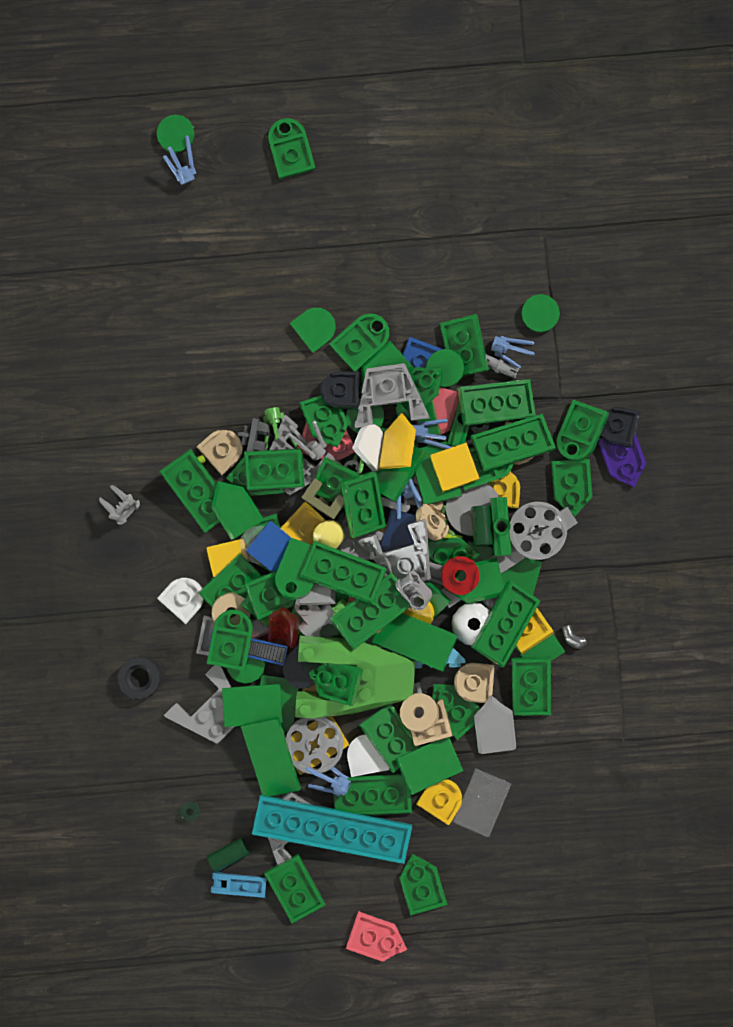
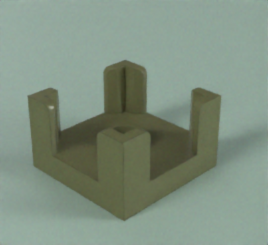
M314 478L303 494L302 499L330 519L336 520L343 509V497L338 495L329 507V502L322 497L316 498L317 495L315 494L322 483Z

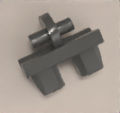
M253 418L250 433V426L245 425L244 431L238 432L237 436L242 437V445H247L249 438L247 451L266 450L267 443L258 441L259 434L268 436L270 425Z

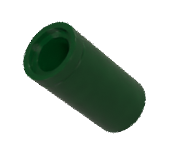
M490 506L471 507L474 546L493 545Z
M241 837L208 854L207 859L211 868L216 873L250 855V852Z

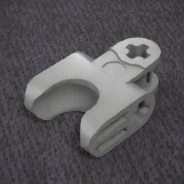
M295 602V610L304 619L297 627L305 636L320 637V629L326 624H333L330 618L334 616L335 612L330 604L320 606L308 605L309 610H301V605H296Z

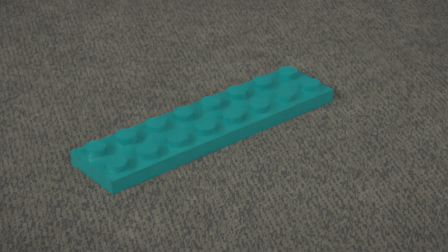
M260 795L252 834L404 864L412 824Z

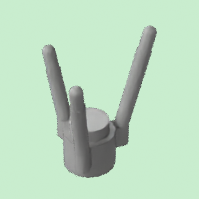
M313 421L312 424L319 442L313 440L308 443L290 425V430L297 438L291 433L288 436L313 460H318L326 453L324 448L327 445L323 441L316 421Z

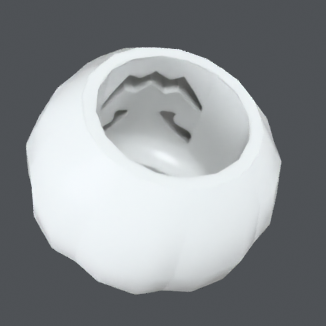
M480 603L464 604L459 607L452 618L453 633L458 635L457 639L466 645L472 646L491 611ZM471 618H477L481 623L480 628L476 631L470 630L468 627V621Z

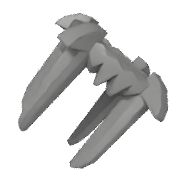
M111 485L110 488L123 502H119L115 509L101 497L99 501L110 513V519H115L117 524H124L127 522L126 519L130 514L139 508L140 502L139 500H134L131 494L126 495L116 486Z

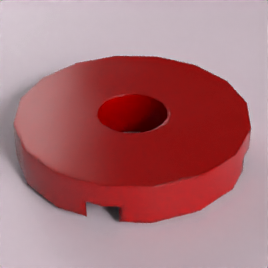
M457 556L449 559L442 568L441 580L443 586L453 594L465 595L470 593L479 582V569L467 557ZM462 570L465 572L466 577L463 581L455 579L456 571Z

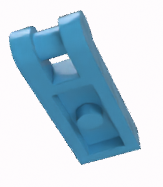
M213 872L212 879H214V885L211 886L212 893L265 898L266 877ZM222 880H227V887L221 886Z

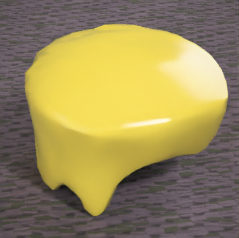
M332 519L320 523L313 532L314 541L335 549L346 537L343 525Z

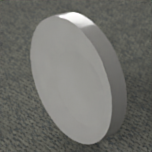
M488 484L465 492L462 486H460L462 497L446 501L445 513L447 520L457 532L473 537L471 507L490 506V498L499 497L496 491Z

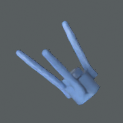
M185 136L190 169H188V166L181 167L171 146L168 147V150L178 170L175 169L166 155L163 156L181 185L194 180V174H196L189 136Z
M496 336L491 351L495 352L494 356L502 358L514 367L521 368L520 365L502 354H506L508 349L532 356L535 354L532 351L509 345V342L534 345L533 341Z
M448 420L418 421L417 425H413L416 429L415 440L443 449L452 448L448 445L427 440V438L446 440V436L428 434V428H425V426L445 423Z
M410 479L401 495L405 498L413 496L419 509L422 506L420 503L422 499L414 486L413 480ZM401 495L397 500L398 519H401Z
M309 767L305 768L306 771L332 783L331 787L334 789L309 784L308 788L333 793L337 796L347 793L351 781L348 780V776L342 774L335 767H332L331 770L339 778L335 777L334 779Z

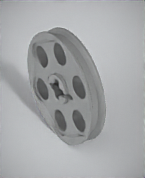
M531 502L525 504L514 513L510 520V542L514 549L526 558L532 560L549 558L555 555L565 543L567 536L566 521L561 512L548 503ZM527 508L535 510L534 518L530 519L525 516ZM545 511H553L555 518L552 521H547L544 518ZM521 523L524 526V531L521 534L515 533L513 530L514 524ZM534 526L538 528L548 526V528L540 532L541 536H538V534L527 535L535 530ZM554 528L561 529V538L555 539L552 537L551 532ZM523 541L531 543L530 551L525 552L521 549ZM547 543L550 545L551 550L548 554L541 553V544Z
M326 717L301 718L291 726L286 736L293 764L302 772L312 774L305 770L306 767L320 773L326 772L335 766L342 755L343 737L341 731L333 721ZM311 719L316 720L318 723L317 729L313 731L307 728V722ZM331 727L335 730L336 735L329 739L325 736L324 731ZM292 732H301V741H293L291 738ZM319 734L317 744L320 745V747H315L311 755H309L311 750V744H309V741H314V739H316L317 735ZM329 747L337 749L338 754L336 757L330 758L327 756L326 751ZM297 750L304 753V759L301 761H296L293 758V753ZM314 758H318L322 762V766L319 769L311 767V760Z

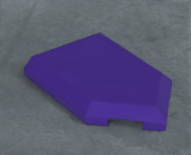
M636 433L632 448L610 444L602 438L598 439L609 475L635 487L646 465Z

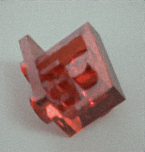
M285 607L273 611L269 616L268 641L272 642L280 638L291 649L297 646L299 629L297 616L289 612Z

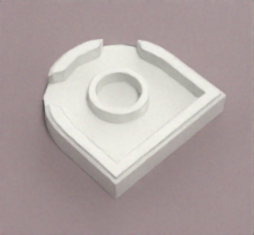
M377 425L362 427L352 448L372 471H378L384 438L382 430Z
M190 578L174 580L157 598L185 624L197 613L204 601L198 594L202 587L198 582Z
M360 735L350 743L347 757L351 777L389 770L366 735Z

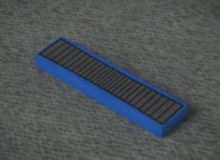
M251 638L248 657L284 665L288 646Z

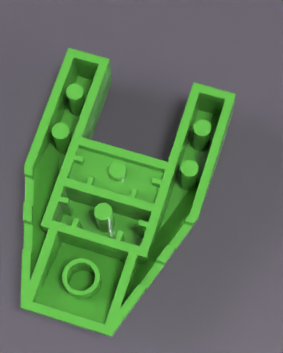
M300 636L298 662L349 664L362 668L363 673L353 706L319 697L317 692L297 691L295 717L321 718L354 714L405 701L409 696L413 695L415 660L367 643H362L353 650L344 638Z

